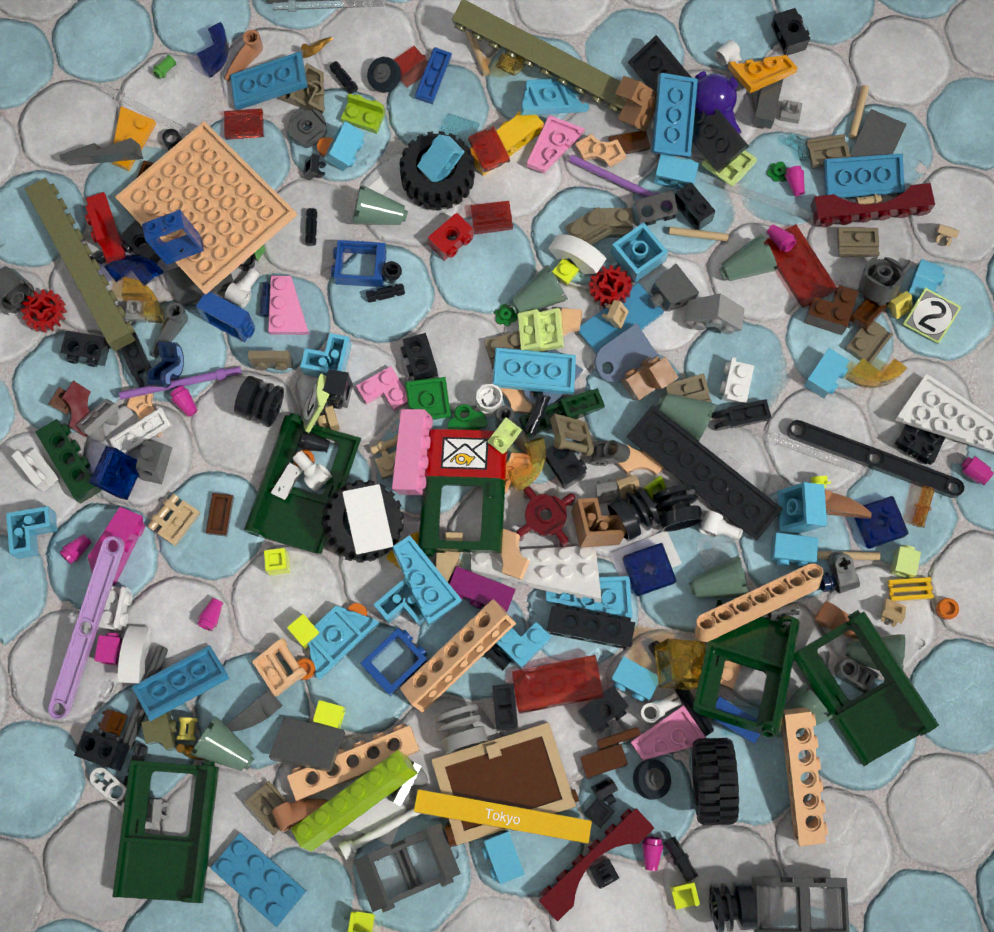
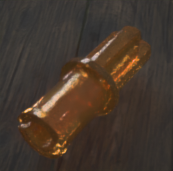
M922 487L918 503L915 504L916 510L911 522L913 526L916 524V527L925 528L928 512L932 510L930 505L935 492L932 487Z

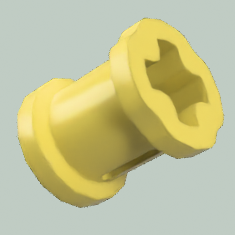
M179 717L180 729L176 740L196 741L194 734L195 724L198 722V719ZM187 724H189L188 734H186Z

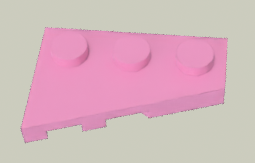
M549 115L527 161V167L545 174L585 132V128Z
M271 276L268 330L270 335H309L291 276Z
M683 705L630 743L642 761L693 747V741L706 737Z

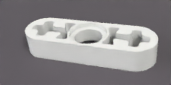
M94 769L90 774L91 784L119 810L124 812L125 802H122V805L120 802L126 797L127 786L108 769ZM105 773L104 779L107 782H111L113 779L114 782L108 786L104 782H97L99 779L97 774ZM120 786L123 791L122 795L115 799L111 795L112 788Z

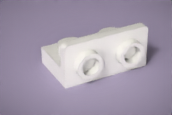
M732 357L730 362H726L723 374L727 375L726 381H722L719 393H723L721 400L737 404L747 403L754 365L736 362V357Z
M36 449L25 455L20 451H16L11 455L32 483L42 492L59 481V477Z
M123 586L121 588L111 587L98 628L123 632V627L128 623L127 608L131 605L133 598L129 588Z

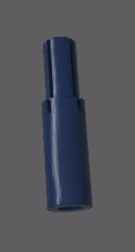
M263 282L259 316L268 317L269 283L266 282L265 294V282Z

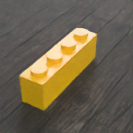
M520 110L513 119L503 122L495 132L488 133L480 143L473 144L470 150L476 169L483 176L539 136L544 123L537 115H521Z

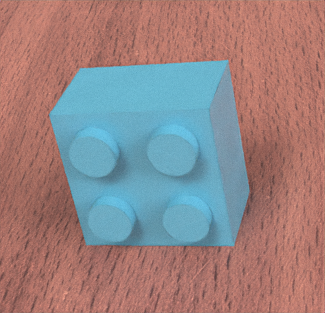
M643 222L613 243L610 254L622 269L627 271V275L631 277V280L636 283L666 262L668 251Z
M803 482L777 491L778 505L783 508L779 513L780 532L801 534L827 526L826 496L823 484Z

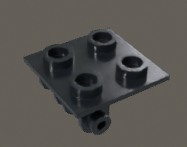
M905 424L894 445L905 453L909 449L907 455L915 452L913 455L914 459L917 457V460L925 465H931L935 462L945 437Z

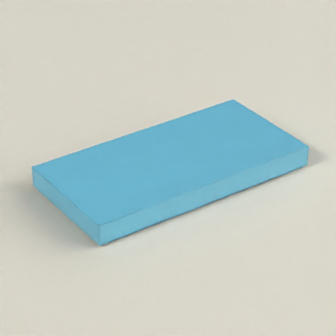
M495 347L492 384L499 388L573 395L576 355Z

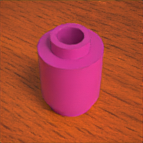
M968 456L961 464V467H963L961 472L977 484L985 485L994 474L991 471V467L976 456L972 458Z

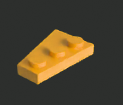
M787 55L766 57L763 61L754 62L753 59L745 60V63L737 64L734 61L728 64V69L749 93L791 76L798 69Z
M121 106L114 144L132 138L140 144L142 150L156 126L155 120ZM136 160L111 163L130 171Z

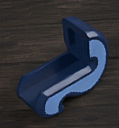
M177 342L158 343L159 355L162 361L147 371L146 380L149 386L168 388L171 385V379H177L182 374L184 355L181 346Z

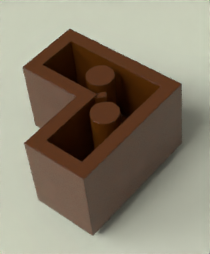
M839 285L831 302L814 297L808 307L804 323L842 335L848 327L859 291Z

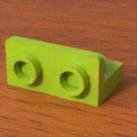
M348 94V103L342 114L341 122L344 123L346 121L354 127L377 134L385 117L384 105L376 100L364 99L358 94Z

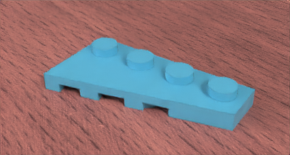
M410 535L393 546L392 551L427 627L462 602V599Z
M630 576L599 577L601 603L594 602V599L587 597L581 599L576 598L573 594L564 592L558 594L546 591V602L632 619Z

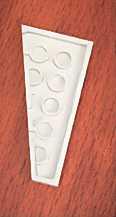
M928 374L922 378L895 419V421L994 452V418Z
M580 546L520 549L522 556L530 561L523 580L501 573L503 559L500 553L470 552L471 572L495 580L498 578L510 580V583L518 584V582L528 584V587L558 594L563 592L575 595L576 598L582 599L587 597L594 599V602L601 603L596 547L580 548Z

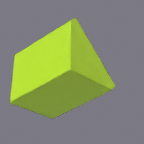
M658 476L642 489L653 501V495L667 487L663 478Z

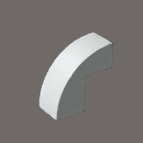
M558 234L548 248L557 260L570 258L584 275L597 273L606 260L605 256L595 247L571 235Z
M129 626L126 630L119 655L118 682L140 683L145 676V650L150 644V627Z

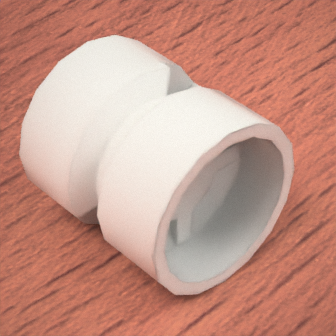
M485 384L478 389L476 393L478 412L484 414L485 417L496 416L497 409L503 405V394L498 386Z

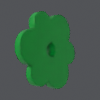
M784 162L772 163L767 171V176L772 178L774 182L779 180L784 182L786 181L785 170L788 168Z
M502 304L500 309L495 311L497 316L496 323L499 325L510 326L511 322L517 321V314L507 304Z

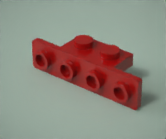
M102 192L87 197L88 206H86L88 214H85L88 225H92L93 231L90 232L94 243L98 242L101 246L107 265L112 267L126 262V254L121 246L122 242L119 238L106 194Z

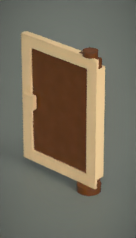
M549 722L432 759L441 794L551 814L575 808V802L579 801L576 790L570 789ZM449 819L450 824L444 826L450 848L508 830Z

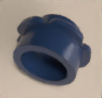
M825 572V575L822 576L820 589L822 592L828 591L832 593L836 587V579L833 575L830 576L828 572Z

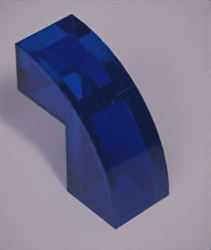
M221 22L208 28L214 45L197 53L200 64L209 78L222 69L229 54V42Z
M139 255L122 256L104 266L116 283L133 272L143 286L155 281L164 273L156 263Z

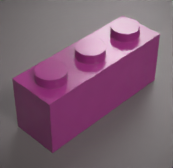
M457 566L450 581V586L458 596L469 601V605L481 609L494 599L507 612L516 590Z

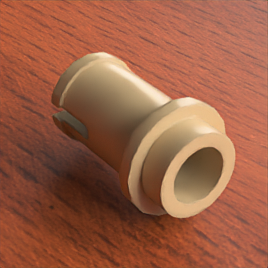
M877 194L867 197H856L855 203L878 204L882 203L881 195Z

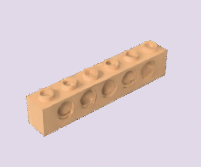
M494 599L491 600L400 687L401 691L411 705L423 713L499 641L516 622Z
M806 707L784 710L781 726L794 840L799 846L826 843L825 835H828V828L826 822H823V814H825L826 809L820 792H823V783L818 776L821 764L819 757H816L815 749L818 748V739L813 731V727L816 726L815 715ZM804 728V734L796 737V731ZM807 750L806 756L798 759L799 752ZM804 772H809V777L806 780L800 779ZM806 794L812 795L809 801L803 802ZM808 816H814L811 823H805Z
M405 724L393 728L394 732L388 735L383 732L373 736V741L365 743L363 740L353 744V749L349 751L339 750L334 763L338 765L339 771L335 776H330L326 771L304 768L302 766L292 769V774L288 775L287 778L295 800H304L360 777L397 750L407 756L420 752L411 726L406 727ZM392 739L400 741V747L395 751H391L388 747ZM372 747H377L380 751L376 759H370L368 756V752ZM356 755L359 758V764L351 768L348 765V759ZM311 772H316L318 781L311 785L308 783L307 777Z

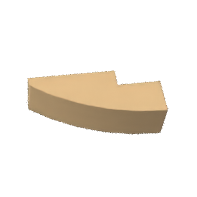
M446 532V541H463V533ZM461 552L437 553L436 568L449 584L456 566L459 564Z

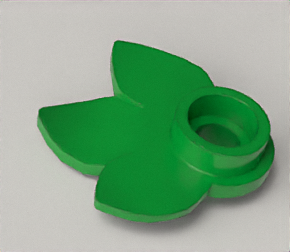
M461 404L455 408L454 417L448 422V429L478 430V428L486 427L488 424L484 414L473 411L472 407L467 404ZM466 412L468 416L462 418L460 414Z

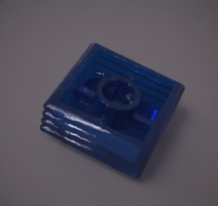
M106 446L89 483L117 498L128 500L139 476L136 469L137 459L115 447Z
M893 496L863 505L872 513L871 519L855 518L867 549L903 538L909 534ZM879 519L883 520V526L882 524H877L876 521Z
M662 543L624 555L622 558L637 597L670 586L677 581ZM647 565L654 568L652 575L644 571Z

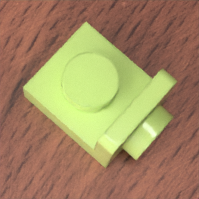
M506 417L489 438L488 443L504 454L522 429Z

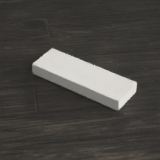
M160 407L112 437L109 441L118 456L123 457L141 446L144 440L149 441L173 424L164 409Z

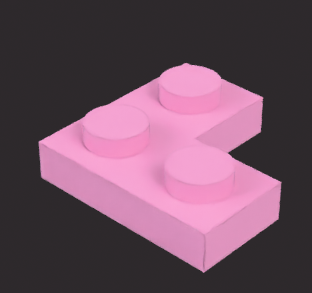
M391 366L356 385L366 405L385 395L394 411L408 404L406 390Z

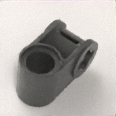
M615 440L592 442L594 451L590 464L606 466L623 463L628 460L630 449L627 445Z
M841 551L832 552L829 555L828 563L831 574L836 579L835 590L837 593L840 594L860 587V581L852 557Z
M852 659L842 660L834 668L835 675L839 679L852 685L862 693L869 691L875 678L878 679L879 677L876 671ZM844 664L850 667L849 675L843 671Z

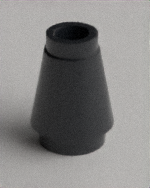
M390 261L383 265L382 274L385 281L392 284L401 276L402 269L398 263Z
M303 431L299 447L304 448L303 450L327 453L330 441L311 431L309 433Z

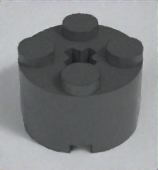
M874 257L865 265L858 291L866 298L876 302V304L885 305L898 296L905 278L904 268L898 261L892 258L884 257V259H877L878 257Z
M4 266L0 269V311L5 315H9L8 313L11 312L17 314L21 312V309L26 308L22 303L29 301L27 296H30L31 292L34 293V287L15 269Z

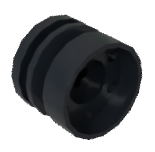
M248 376L238 391L234 405V414L246 420H251L254 416L255 423H262L263 426L270 427L280 412L284 388L279 385L274 386L273 383H268L264 387L262 379Z
M695 485L672 486L653 495V502L658 503L655 505L656 510L666 511L659 516L662 532L686 529L704 521L701 507L690 505L698 500V496L694 494L696 492Z
M639 486L633 489V493L630 491L626 493L628 503L621 497L607 503L609 514L618 515L626 530L624 538L628 542L641 535L639 525L646 531L651 530V525L656 527L660 524V518L653 501Z
M749 880L733 882L731 893L726 883H721L720 890L717 884H710L709 910L716 932H724L725 925L727 930L732 932L734 920L737 921L740 930L757 928L756 901Z

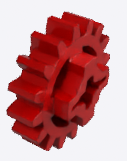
M610 265L609 269L606 270L603 266L602 272L598 271L595 273V276L590 277V296H594V302L600 300V306H603L605 303L612 305L614 300L625 303L626 297L631 296V277H627V271L621 273L620 267L614 270L613 266Z
M42 289L41 294L34 291V297L28 295L29 301L22 303L26 307L21 309V312L24 314L22 319L27 322L26 324L30 329L33 328L36 332L40 328L43 333L47 332V328L54 331V326L60 327L59 321L66 319L62 315L67 313L64 307L66 304L61 300L60 295H55L52 290L48 294L44 289ZM49 300L53 301L56 305L50 304ZM32 317L37 318L39 322L33 320Z

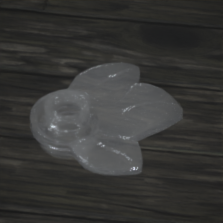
M718 535L714 538L705 536L698 541L697 550L702 555L701 565L705 571L734 557L729 550L734 543L732 538L727 535ZM710 543L712 545L711 550L706 551L703 547L704 544Z

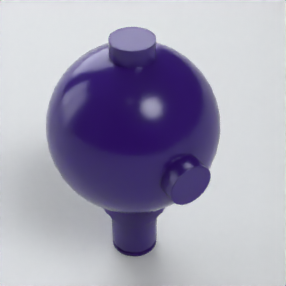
M705 71L695 76L698 79L695 109H698L697 112L702 115V111L706 115L716 114L714 110L718 108L737 132L741 134L742 131L736 123V115L733 112L737 101L736 88L738 87V82L734 77L728 78L718 73L706 74Z

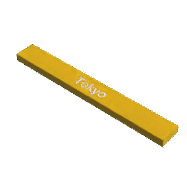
M419 789L414 807V812L586 844L589 843L592 823L590 820Z

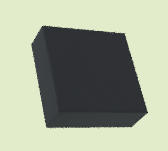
M596 799L584 814L599 828H602L615 811L602 799L600 801Z

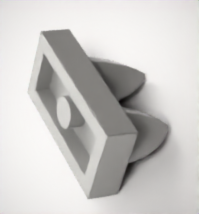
M106 398L77 423L76 427L90 438L104 442L105 432L102 424L118 425L117 411L120 408L116 403Z
M413 761L411 763L418 774L392 792L387 798L399 806L415 807L417 793L411 786H421L428 783L427 775L421 768L422 766Z

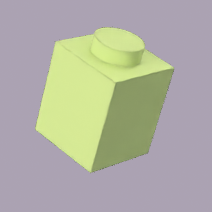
M909 545L897 548L894 552L890 574L906 579L914 578L917 574L921 552L916 551L913 546Z

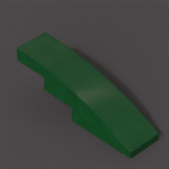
M598 388L563 398L558 403L548 405L544 412L545 417L541 419L536 434L553 429L550 418L554 414L579 419L604 408L605 405ZM530 414L520 416L519 418L523 430Z

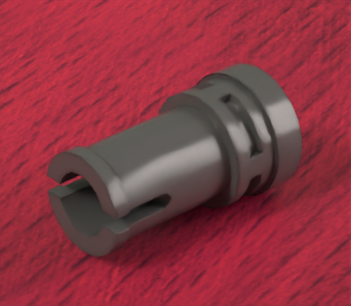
M798 602L788 603L768 613L767 617L769 620H775L782 616L799 615L800 611L796 610L799 609Z

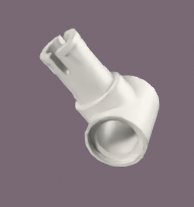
M729 40L715 52V58L723 66L734 61L737 64L745 63L740 57L739 46L733 40Z
M250 268L241 281H238L236 284L231 283L228 286L225 298L244 308L251 298V287L259 278V273Z
M303 451L298 452L293 457V460L304 471L306 476L304 478L305 483L312 490L317 492L332 477L323 465L313 464Z
M705 511L704 521L699 529L702 534L711 537H717V535L720 536L722 534L737 541L740 539L743 529L726 523V520H723V516L717 512Z
M673 692L660 701L655 700L652 703L645 704L639 711L640 720L645 724H652L663 717L665 712L681 705L679 699L672 702V700L678 697L677 694ZM646 708L654 710V719L645 717L644 710Z

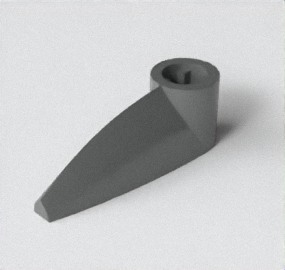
M171 303L166 308L168 317L154 342L150 354L153 358L159 356L158 343L172 342L187 323L188 315L180 303Z
M501 406L497 409L495 418L497 428L506 417L521 428L514 420V411L511 407ZM522 429L513 444L534 459L538 454Z
M269 689L226 726L232 732L250 728L269 718L283 705Z

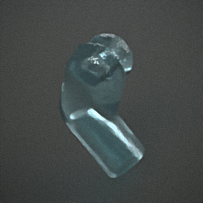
M789 135L786 139L787 145L798 151L799 160H807L809 155L805 140L795 135Z

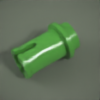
M167 55L158 65L153 66V74L158 79L165 78L166 73L176 65V61L172 56Z

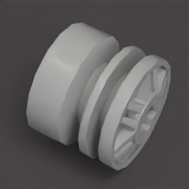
M477 704L453 707L434 717L436 724L446 722L445 725L437 728L438 732L448 731L449 733L448 736L441 739L445 754L457 752L488 741L484 726H473V723L479 721L481 716H470V714L479 710Z

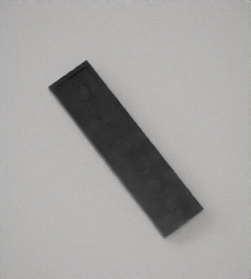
M657 35L628 61L643 82L655 92H657L658 74L660 73L692 78ZM696 108L692 142L715 170L720 173L745 151L749 145L718 108L714 110L716 114L706 115L703 111L702 115L697 112L698 109Z
M653 405L626 436V438L685 485H695L696 494L736 526L743 529L755 541L761 537L783 510L781 506Z

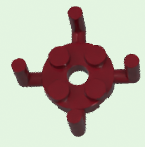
M530 486L524 487L523 497L530 501L525 510L526 524L516 531L520 535L519 541L524 539L525 534L532 531L541 537L556 535L560 541L559 546L567 547L568 538L562 531V528L567 519L566 506L574 505L575 495L570 493L560 500L556 496L536 495ZM541 511H550L552 517L549 520H543L540 517Z

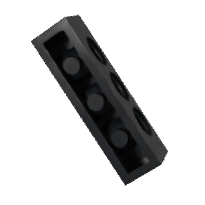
M556 604V607L551 606L546 631L548 634L630 650L635 622H632L631 618L619 616L618 619L611 618L610 614L598 612L597 615L591 614L588 609L584 608L571 610L568 609L569 606L563 604ZM567 617L574 618L576 621L575 626H566L564 619ZM593 621L597 629L589 631L586 629L585 623ZM609 625L615 626L617 634H608L606 627Z

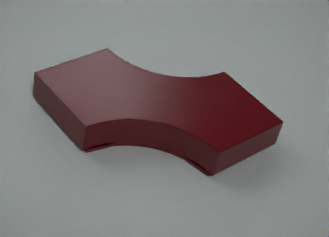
M73 380L61 397L70 409V420L67 426L80 435L87 437L86 434L76 427V424L90 413L88 398L91 391Z

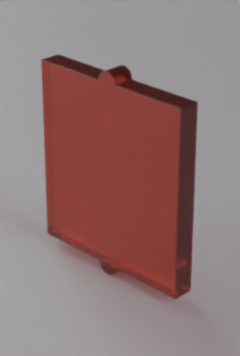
M415 46L394 59L401 69L400 80L407 88L422 78L428 63L426 56L422 55Z

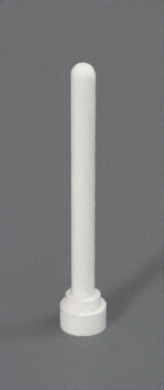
M414 808L355 841L346 840L340 843L339 847L345 859L348 860L354 857L357 849L421 813L414 812Z

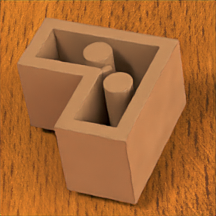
M623 76L615 93L626 101L618 120L632 128L645 132L655 112L657 92L641 81Z
M650 356L641 362L642 365L637 369L634 367L625 372V377L621 379V382L633 400H640L655 389H663L679 377L666 357L655 356L652 358Z
M597 498L577 499L571 513L580 548L620 545L626 535V530L619 516H602Z

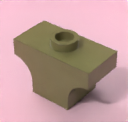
M170 711L152 721L141 722L146 744L161 743L165 750L172 751L176 749L177 740L175 732L178 731L175 719L172 720Z

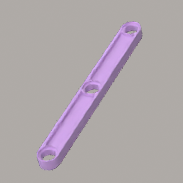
M107 537L102 543L48 707L49 715L54 719H62L68 716L72 709L124 551V541L120 537ZM111 540H115L118 543V549L115 552L109 550L108 544ZM85 621L91 625V631L88 634L84 633L81 628ZM57 703H61L64 706V713L62 715L57 714L55 711Z

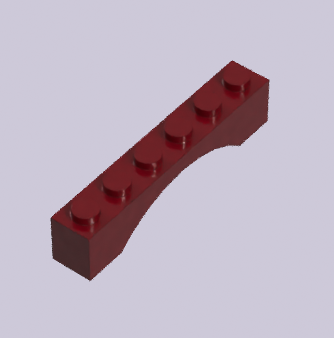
M931 183L911 185L898 197L883 203H853L832 194L815 196L810 207L814 226L829 227L833 224L847 225L856 221L865 223L873 219L906 218L915 214L924 216L931 212L935 206Z
M628 808L620 816L621 822L617 825L612 823L604 831L606 836L601 841L598 838L588 846L590 851L585 856L580 854L572 862L574 866L568 872L564 869L555 878L558 882L553 887L547 885L539 893L541 896L539 902L557 922L574 906L579 882L585 871L597 858L615 847L640 843L654 829V826L637 808L633 810Z

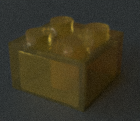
M667 638L654 646L659 688L697 690L706 653L705 642Z

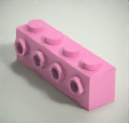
M401 409L392 490L399 495H423V489L426 487L427 449L430 448L429 430L432 428L433 420L425 409Z

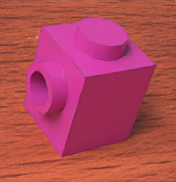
M106 633V636L99 635L94 661L101 664L118 665L123 641L122 638H119V634Z

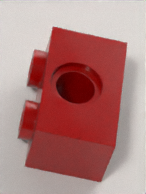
M455 213L428 236V244L445 261L448 258L454 257L460 247L466 246L472 241L473 228L458 213ZM450 236L456 237L455 240H449L447 238Z

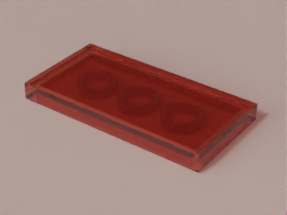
M797 224L785 229V231L793 234L797 240L790 251H780L771 238L763 242L764 245L770 246L779 273L803 309L810 305L814 297L822 299L835 292L837 286Z
M596 655L512 671L519 714L604 697Z

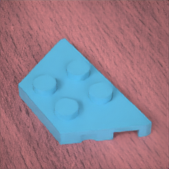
M557 79L527 80L525 83L520 113L521 115L587 112L589 104H582L576 98L578 94L573 89H570L568 85L564 86L557 82Z
M335 606L314 626L319 631V635L307 644L310 649L311 659L315 665L316 677L321 680L380 624L379 621L339 606Z

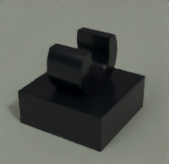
M312 154L305 160L304 179L311 180L315 176L322 178L325 175L324 172L319 170V168L323 169L326 166L325 162L320 161V155Z
M610 777L591 786L594 795L599 801L604 798L608 806L616 802L612 793L618 791V788Z
M609 858L589 868L599 889L619 879Z

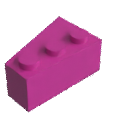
M119 507L88 555L92 573L103 541L111 536L120 537L124 541L125 546L112 584L116 585L138 538L145 530L143 516ZM115 540L109 542V550L112 552L117 551L118 543Z

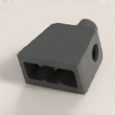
M676 263L655 281L651 289L653 296L649 297L647 301L653 309L661 305L665 311L670 312L687 305L688 300L695 299L699 291Z
M148 440L143 441L136 463V469L141 480L157 484L163 483L172 447Z

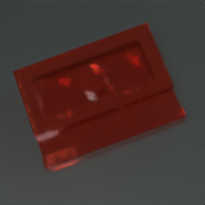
M262 108L224 111V134L226 140L264 137Z
M494 126L487 131L483 130L468 137V141L484 173L500 167L506 162H510V157Z
M509 201L471 205L474 235L513 230Z

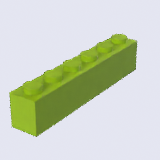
M397 750L292 827L291 830L300 847L311 852L417 775L418 773L409 757Z

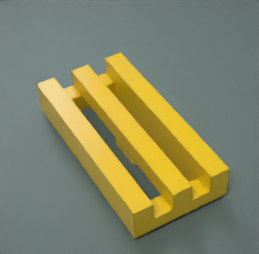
M931 577L888 580L890 600L933 599V588L930 583ZM925 583V586L893 588V585ZM926 591V594L894 596V593Z

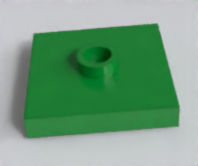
M446 377L405 382L408 409H425L431 415L432 420L451 418Z

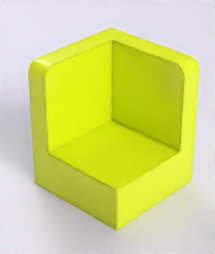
M285 548L264 550L265 571L270 576L291 573L289 553Z
M304 614L287 627L305 649L309 647L307 644L319 635V631Z
M319 700L313 721L340 729L346 708Z
M695 882L670 886L676 910L700 905Z
M352 911L348 932H372L375 915Z

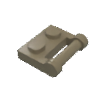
M554 414L550 418L555 436V448L578 451L585 456L593 454L594 447L587 422ZM566 438L582 442V444L566 440Z

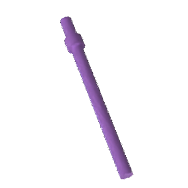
M573 154L569 159V162L643 197L660 194L642 188ZM666 200L661 203L662 206L670 210L672 209L670 201Z
M240 366L229 369L219 368L215 372L173 380L168 388L144 386L121 391L119 396L123 400L216 379L218 381L226 380V377L240 375L242 371Z

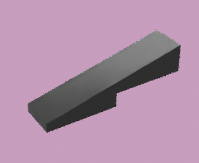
M783 79L761 88L752 125L772 128Z
M132 138L103 148L92 143L59 155L60 159L70 166L143 159L140 144Z

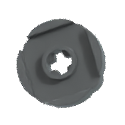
M299 109L289 118L288 132L295 143L302 145L304 148H310L326 136V121L324 116L315 109ZM304 125L312 126L310 130H304Z

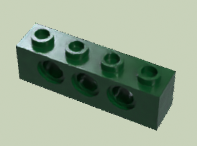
M56 419L35 431L76 501L81 504L102 491L99 486L101 483L99 477L95 472L91 473L89 469L91 464L86 456L82 457L79 453L82 449L75 439L72 440L69 436L72 432L66 423L62 424ZM64 440V444L61 447H57L58 442ZM74 456L73 462L67 464L68 458ZM84 473L83 479L77 481V476Z

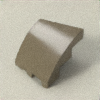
M306 63L305 73L308 87L277 98L302 109H315L323 114L325 111L324 72Z

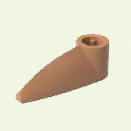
M248 30L244 33V44L238 50L224 76L226 81L229 82L231 80V74L243 71L262 52L263 44L257 31Z
M825 489L826 515L871 519L872 513L860 503Z
M825 601L814 620L819 625L833 630L848 621L847 616L849 614L834 604ZM851 630L842 634L851 638H857Z
M305 799L292 803L286 802L274 808L271 813L280 831L285 832L329 800Z

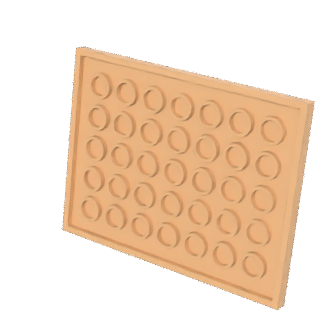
M205 121L115 196L141 226L145 222L179 209L199 232L204 251L175 263L205 295L297 216V213ZM180 229L160 238L166 243L187 234L183 229Z

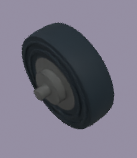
M383 56L375 59L370 64L367 72L369 84L379 92L392 91L397 87L401 79L400 66L389 57Z
M655 759L645 760L635 768L633 784L637 793L643 798L649 800L660 799L668 793L671 787V774L663 762Z

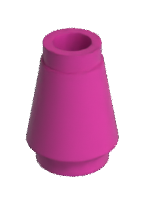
M793 166L786 169L785 178L793 196L805 194L804 170L801 169V166Z
M775 224L771 225L766 232L780 251L788 252L796 244L797 240L793 234Z
M180 386L170 393L171 401L187 417L194 415L198 411L189 389Z
M83 534L63 546L59 553L71 565L79 560L92 542Z
M212 598L198 616L197 625L205 630L213 631L217 627L223 602Z
M652 836L644 838L642 849L645 870H658L664 846L662 838Z

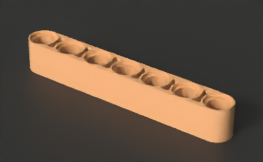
M808 564L701 614L696 620V638L702 642L711 641L816 591L821 584L823 576L822 567L817 564Z

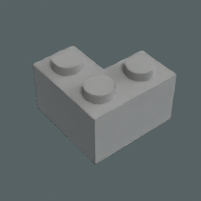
M721 293L688 300L685 322L693 326L695 330L715 327L721 330L723 334H733V332L742 331L744 307Z

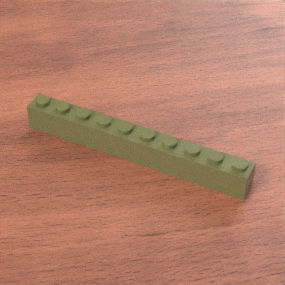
M461 0L452 18V22L455 24L454 28L461 32L466 30L472 33L471 36L478 41L483 39L489 42L488 45L495 50L500 48L506 51L505 54L513 59H516V57L523 60L522 63L530 68H533V66L539 68L541 74L550 77V75L556 77V81L560 84L573 86L574 91L582 95L584 93L590 95V99L596 103L604 102L608 105V109L616 113L618 110L622 111L626 101L615 94L621 81L469 1Z
M44 178L24 188L109 346L115 352L134 342L135 338L132 333L135 330L130 321H125L124 317L127 315L122 306L117 307L115 301L118 299L113 290L109 291L106 287L110 284L104 274H99L98 270L101 268L95 258L91 259L90 255L93 253L88 244L82 243L81 240L84 237L79 228H74L73 225L76 222L71 213L67 214L65 212V209L68 207L62 198L58 199L57 194H59V191L55 184H50Z

